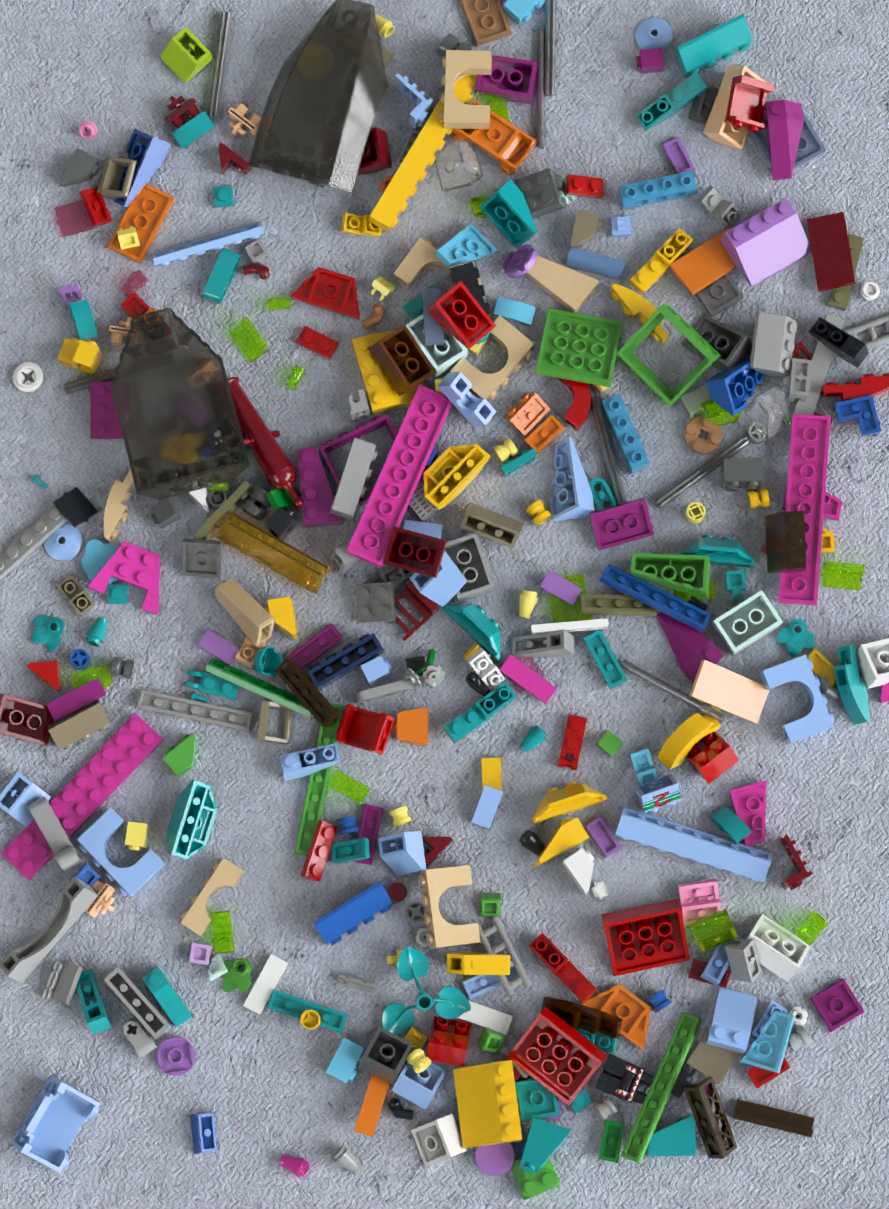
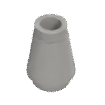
M341 1146L332 1157L335 1159V1163L353 1174H356L362 1167L348 1147Z

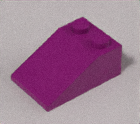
M492 55L491 75H478L475 90L512 102L532 104L537 75V62Z

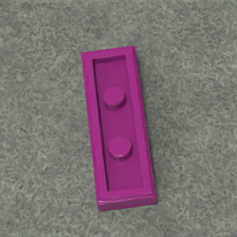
M331 623L287 657H291L299 668L303 670L342 641L343 637Z
M96 678L46 705L54 721H57L107 694L99 678Z
M364 805L357 839H369L370 858L353 862L372 865L384 808Z

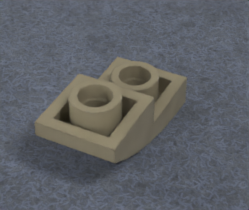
M72 574L56 585L80 616L95 605Z

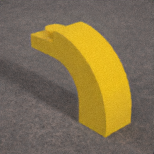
M694 714L670 735L662 746L657 758L670 770L683 764L690 749L700 739L718 730L721 724L710 715Z

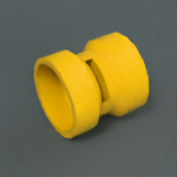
M767 488L757 492L754 490L747 491L750 510L757 509L760 506L763 508L770 507Z
M541 499L531 504L525 510L528 515L533 517V522L536 526L552 516L549 510L544 508V503Z
M307 1010L301 1015L300 1021L304 1028L314 1030L320 1025L321 1017L316 1011Z

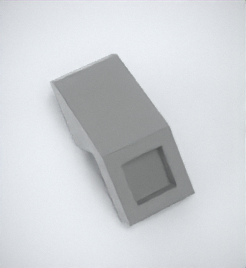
M710 185L697 199L704 209L726 228L732 226L741 216L731 202L722 199L716 189Z

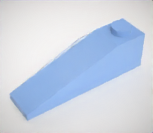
M568 437L555 444L553 467L556 471L555 479H552L551 486H554L553 497H550L552 521L582 518L595 511L592 491L572 438Z

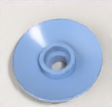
M648 18L642 21L637 27L635 39L640 49L662 48L663 52L668 49L673 38L671 27L660 18ZM656 31L658 35L652 36L651 32Z
M65 523L44 541V547L48 555L53 559L68 561L80 552L82 537L76 528ZM60 538H65L64 544L59 543Z

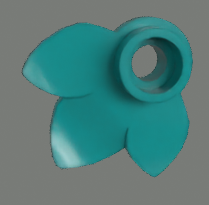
M46 615L35 617L32 621L37 628L31 634V642L35 644L45 643L47 650L53 652L61 644V634L65 629L63 620L59 617L49 618ZM53 623L57 625L56 630H53L52 628Z
M794 619L789 623L788 627L782 628L778 632L777 643H786L789 655L794 657L802 651L803 647L813 650L815 638L807 630V625L803 620ZM797 625L801 626V631L799 632L794 630Z

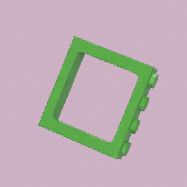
M668 303L662 304L617 352L620 356L619 360L624 365H629L633 369L632 373L637 378H642L646 382L647 388L659 394V399L665 405L669 404L670 406L674 405L721 356ZM664 318L673 324L705 356V359L675 390H670L634 354V350Z

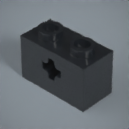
M279 507L265 524L267 531L283 542L297 525L294 517L295 514L288 508L282 509Z

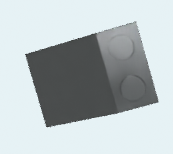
M703 314L693 326V329L721 355L712 364L713 367L720 371L743 362L752 349V343L748 335ZM685 338L681 343L682 346L704 360L705 356Z

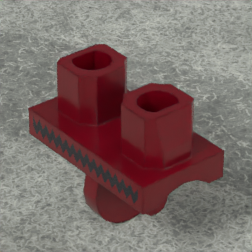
M171 96L169 99L172 103L167 108L169 111L173 108H176V110L165 117V120L168 123L171 122L175 128H180L185 124V121L180 116L183 112L186 111L191 119L200 113L195 105L197 103L196 100L191 98L180 106L184 98L180 96L175 99Z

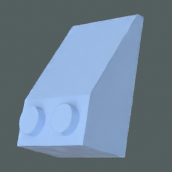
M719 987L706 1044L744 1054L751 1033L758 997Z

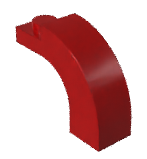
M556 378L566 385L573 395V404L563 416V421L576 431H579L585 423L590 410L591 395L588 384Z

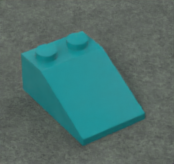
M511 179L479 206L516 249L537 233L524 195Z

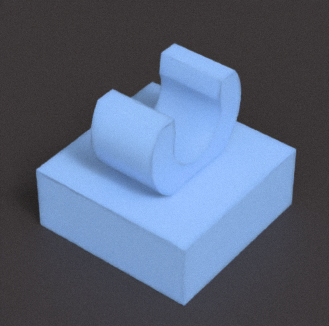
M630 216L611 217L612 237L631 236Z

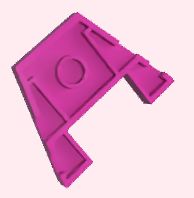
M124 541L89 583L87 588L104 594L110 577L146 590L140 610L156 616L159 610L160 555Z

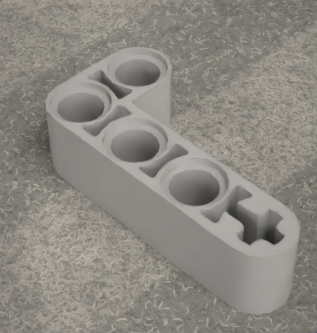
M43 796L27 805L62 870L66 871L81 862V858L46 797Z

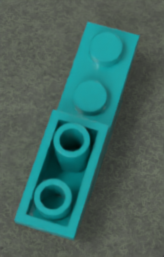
M696 72L669 93L663 94L635 115L645 131H648L694 101L695 97L708 89V87Z
M856 645L837 648L839 666L834 667L837 688L845 709L855 724L870 722L866 683H860Z
M504 682L444 726L443 730L455 744L492 718L517 698V696L508 684Z

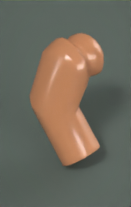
M380 303L373 305L371 317L362 320L365 329L381 323L384 316V308Z

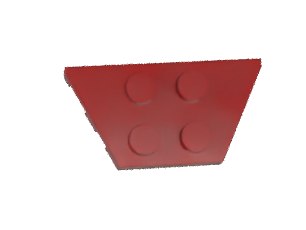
M318 267L290 296L291 299L360 320L355 278Z

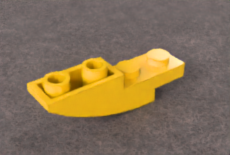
M679 228L630 279L629 283L643 295L670 269V264L678 260L694 240Z
M615 283L611 286L612 292L610 294L612 298L622 304V310L627 317L631 316L634 320L640 316L639 320L644 325L657 311V308L633 290ZM660 324L650 333L652 338L656 342L659 341L662 345L669 339V335Z

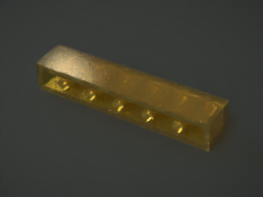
M232 512L223 521L217 536L225 544L234 547L241 553L248 555L257 562L264 564L315 594L323 586L330 571V567Z

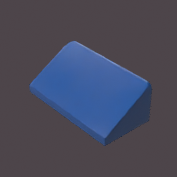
M214 1112L190 1115L194 1154L218 1152Z

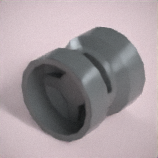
M213 488L207 495L210 506L216 510L228 499L225 491L221 488Z
M114 657L111 675H121L126 679H130L134 660L128 659L125 661L120 657Z

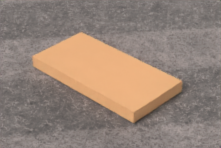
M702 660L689 696L749 722L758 724L769 689L766 690L765 685L709 661Z

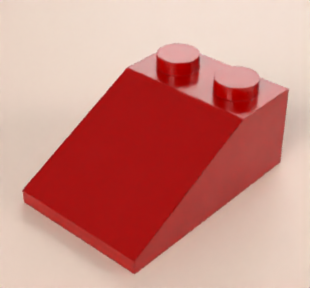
M462 281L451 286L426 308L439 325L468 349L496 327L495 323Z

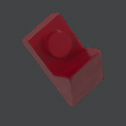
M222 142L218 144L222 175L232 164L233 169L238 173L243 172L247 175L251 171V166L247 161Z
M423 837V840L432 848L431 851L428 849L424 853L426 869L453 841L451 837Z

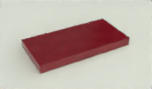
M839 212L807 219L818 291L856 284L845 213Z

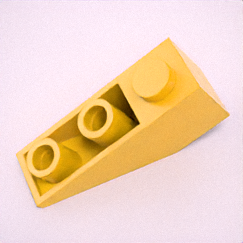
M463 951L448 953L447 973L510 975V955Z

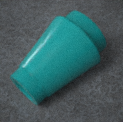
M97 617L86 633L85 641L90 645L99 647L103 643L108 621L102 617Z
M538 725L530 728L519 746L528 753L545 741L544 738L547 734Z

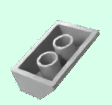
M756 312L749 368L769 377H789L792 368L797 321L787 316Z

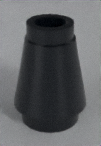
M529 829L518 840L522 847L538 856L545 848V845L534 831L531 832Z

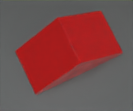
M57 660L28 664L27 667L57 692L61 691L60 669Z

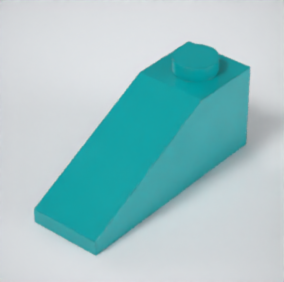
M160 967L142 977L176 1028L193 1017Z
M92 969L82 972L76 987L87 1024L94 1035L112 1027Z

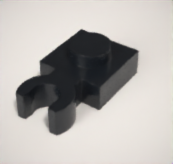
M686 1062L683 1063L681 1072L671 1091V1094L677 1099L685 1091L684 1087L690 1084L686 1080L687 1077L693 1076L696 1072L693 1069L690 1073H686L685 1067L688 1064Z

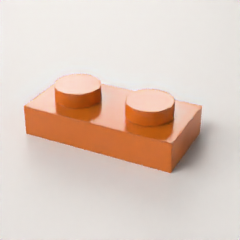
M551 414L524 439V442L531 449L534 448L537 454H539L565 427Z

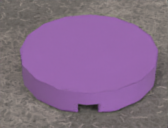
M531 245L519 246L515 253L512 251L506 257L503 269L510 278L522 276L534 265L537 259V252Z
M182 1037L165 1039L158 1047L156 1053L158 1066L165 1073L173 1076L187 1073L195 1062L193 1045Z
M510 1143L478 1147L475 1159L483 1173L489 1176H500L511 1169L515 1154Z

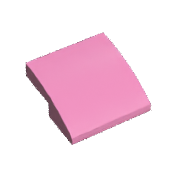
M717 879L678 884L684 925L722 920Z

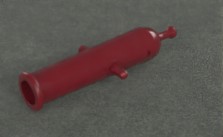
M238 377L224 380L216 386L214 394L221 398L243 439L238 440V446H248L269 484L275 489H284L292 498L293 506L301 508L304 505V501L298 497L293 487V483L296 480L295 469L275 440V438L279 437L280 432L278 430L270 431L239 385L240 380Z

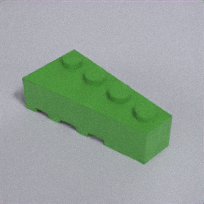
M632 553L631 574L646 582L708 599L711 565L709 556Z

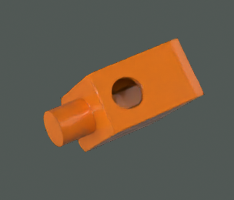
M428 708L397 712V721H394L391 732L397 733L398 742L428 746Z

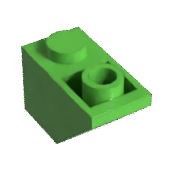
M193 733L190 736L186 734L179 740L180 744L174 748L172 746L164 753L163 759L178 777H181L194 766L197 738Z

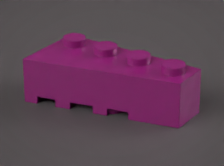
M317 448L297 449L301 498L304 501L302 506L304 528L343 525L340 516L330 513L334 497Z

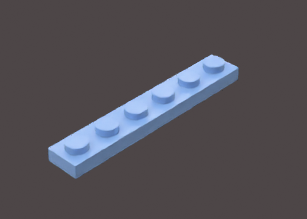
M260 221L154 252L152 253L155 265L164 266L175 259L178 261L184 260L192 254L201 255L206 250H218L229 243L234 245L241 243L246 238H258L260 234H263V229Z

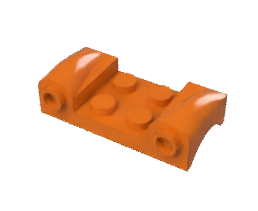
M474 99L471 105L483 104ZM490 110V129H453L452 132L453 138L457 143L468 144L470 141L498 160L500 170L505 175H514L536 145L534 138L492 110Z

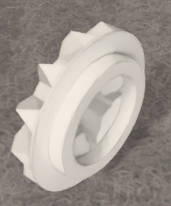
M31 362L20 364L13 373L15 386L26 393L34 392L41 387L44 380L41 368ZM22 373L27 375L33 374L31 377L34 382L29 380L24 382L25 377Z

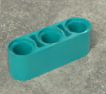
M225 248L221 250L203 291V298L217 304L222 303L241 260V255Z

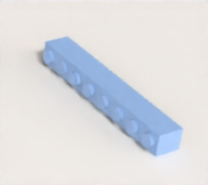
M627 807L623 809L615 834L622 839H631L644 846L650 845L656 847L659 851H668L681 858L687 857L700 864L706 863L712 865L715 869L728 870L734 875H743L756 882H765L773 855L740 843L735 845L733 841Z

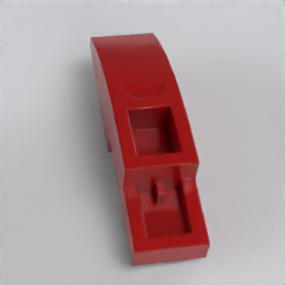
M889 373L882 374V376L864 374L860 378L859 384H856V382H846L845 385H837V382H828L826 385H823L821 396H840L841 402L869 395L875 397L889 390Z
M543 933L528 945L538 958L583 1004L597 991Z

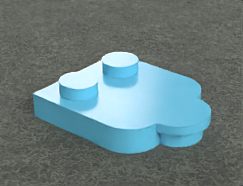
M97 539L90 540L85 548L86 554L82 557L81 563L90 581L95 578L117 550L113 544H103ZM110 577L108 584H113L118 579Z

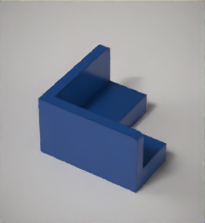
M872 395L834 404L833 411H836L838 423L857 419L861 437L873 434L874 436H879L881 429Z

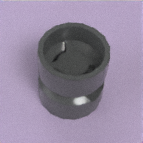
M449 33L438 47L437 54L442 57L446 56V50H456L457 48L458 50H472V47L464 42L459 43V39Z
M254 486L249 494L251 498L246 499L241 509L251 517L262 521L267 514L266 508L271 507L266 496L268 492L258 486ZM254 502H256V503H258L259 505H261V507L259 508V507L255 506V505H254Z

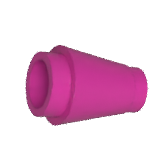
M283 1154L279 1166H282L297 1177H305L310 1162L306 1161V1158Z

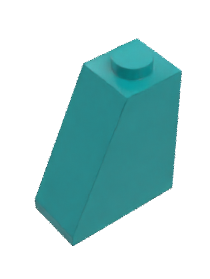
M688 1116L653 1133L645 1151L647 1156H696L694 1116Z
M533 1118L529 1125L518 1167L528 1173H538L564 1144L571 1129Z

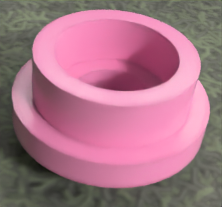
M85 120L80 124L79 133L83 138L91 139L97 135V126L92 121Z

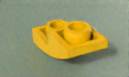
M346 212L342 214V233L380 237L382 229L368 221L370 215L360 216Z

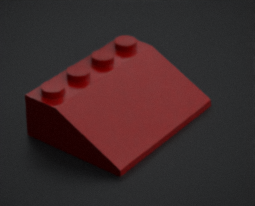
M678 899L601 914L614 976L690 960Z
M545 1007L507 1058L569 1106L608 1055Z

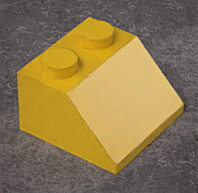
M291 596L268 600L265 610L275 619L274 626L292 639L298 640Z

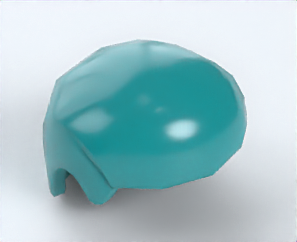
M263 646L255 653L253 663L258 673L266 676H275L277 674L275 669L282 663V656L274 651V647Z

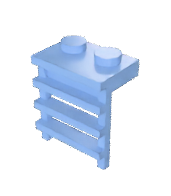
M397 73L395 77L401 82V86L398 84L396 88L417 106L410 113V125L415 130L419 126L422 128L434 110L433 99L427 100L423 90L419 93L415 83L410 85L407 76L403 78Z

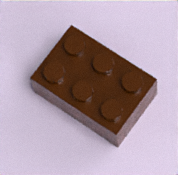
M406 325L398 328L368 348L399 397L436 373Z

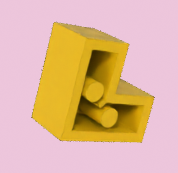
M65 338L57 360L63 365L95 375L103 355L99 346L94 341L87 340L85 342L76 338H71V340Z

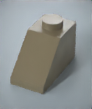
M577 210L570 248L578 249L593 239L596 231L600 232L602 221L599 220V214Z

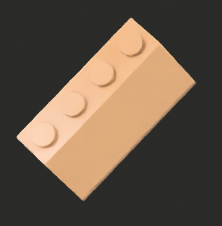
M728 65L703 133L717 143L742 150L749 133L748 128L733 127L732 123L725 121L733 77L744 75L761 81L764 80L744 65Z

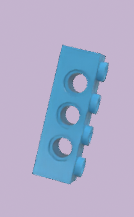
M689 171L619 186L618 193L622 210L696 195L697 185L694 172Z
M620 394L603 400L601 404L630 473L633 474L648 468L650 462Z

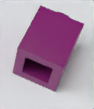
M662 48L640 50L639 56H636L637 68L640 67L641 74L663 72Z

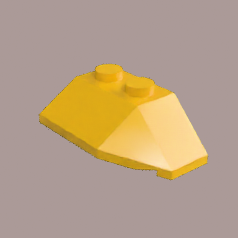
M478 444L448 447L423 473L424 498L438 510L450 504L477 477L489 460L490 455Z
M576 781L566 784L564 789L558 790V787L549 789L547 794L543 796L532 818V824L607 800V797L583 783L577 784Z

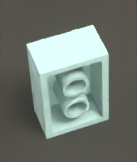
M423 314L406 325L435 369L436 373L433 375L435 378L455 366L462 357L466 359L468 354L466 347L445 329L444 345H425Z
M761 590L713 620L712 625L732 656L781 626L783 621Z

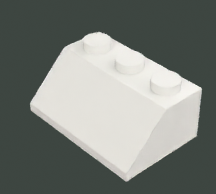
M764 914L760 916L746 940H754L759 963L788 983L799 969L811 948L809 944Z

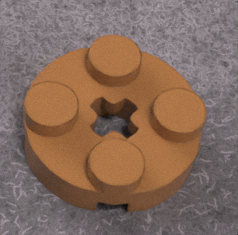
M699 416L692 419L686 426L684 440L690 450L706 455L718 448L722 441L723 433L719 423L711 416ZM700 431L708 433L706 440L698 437Z

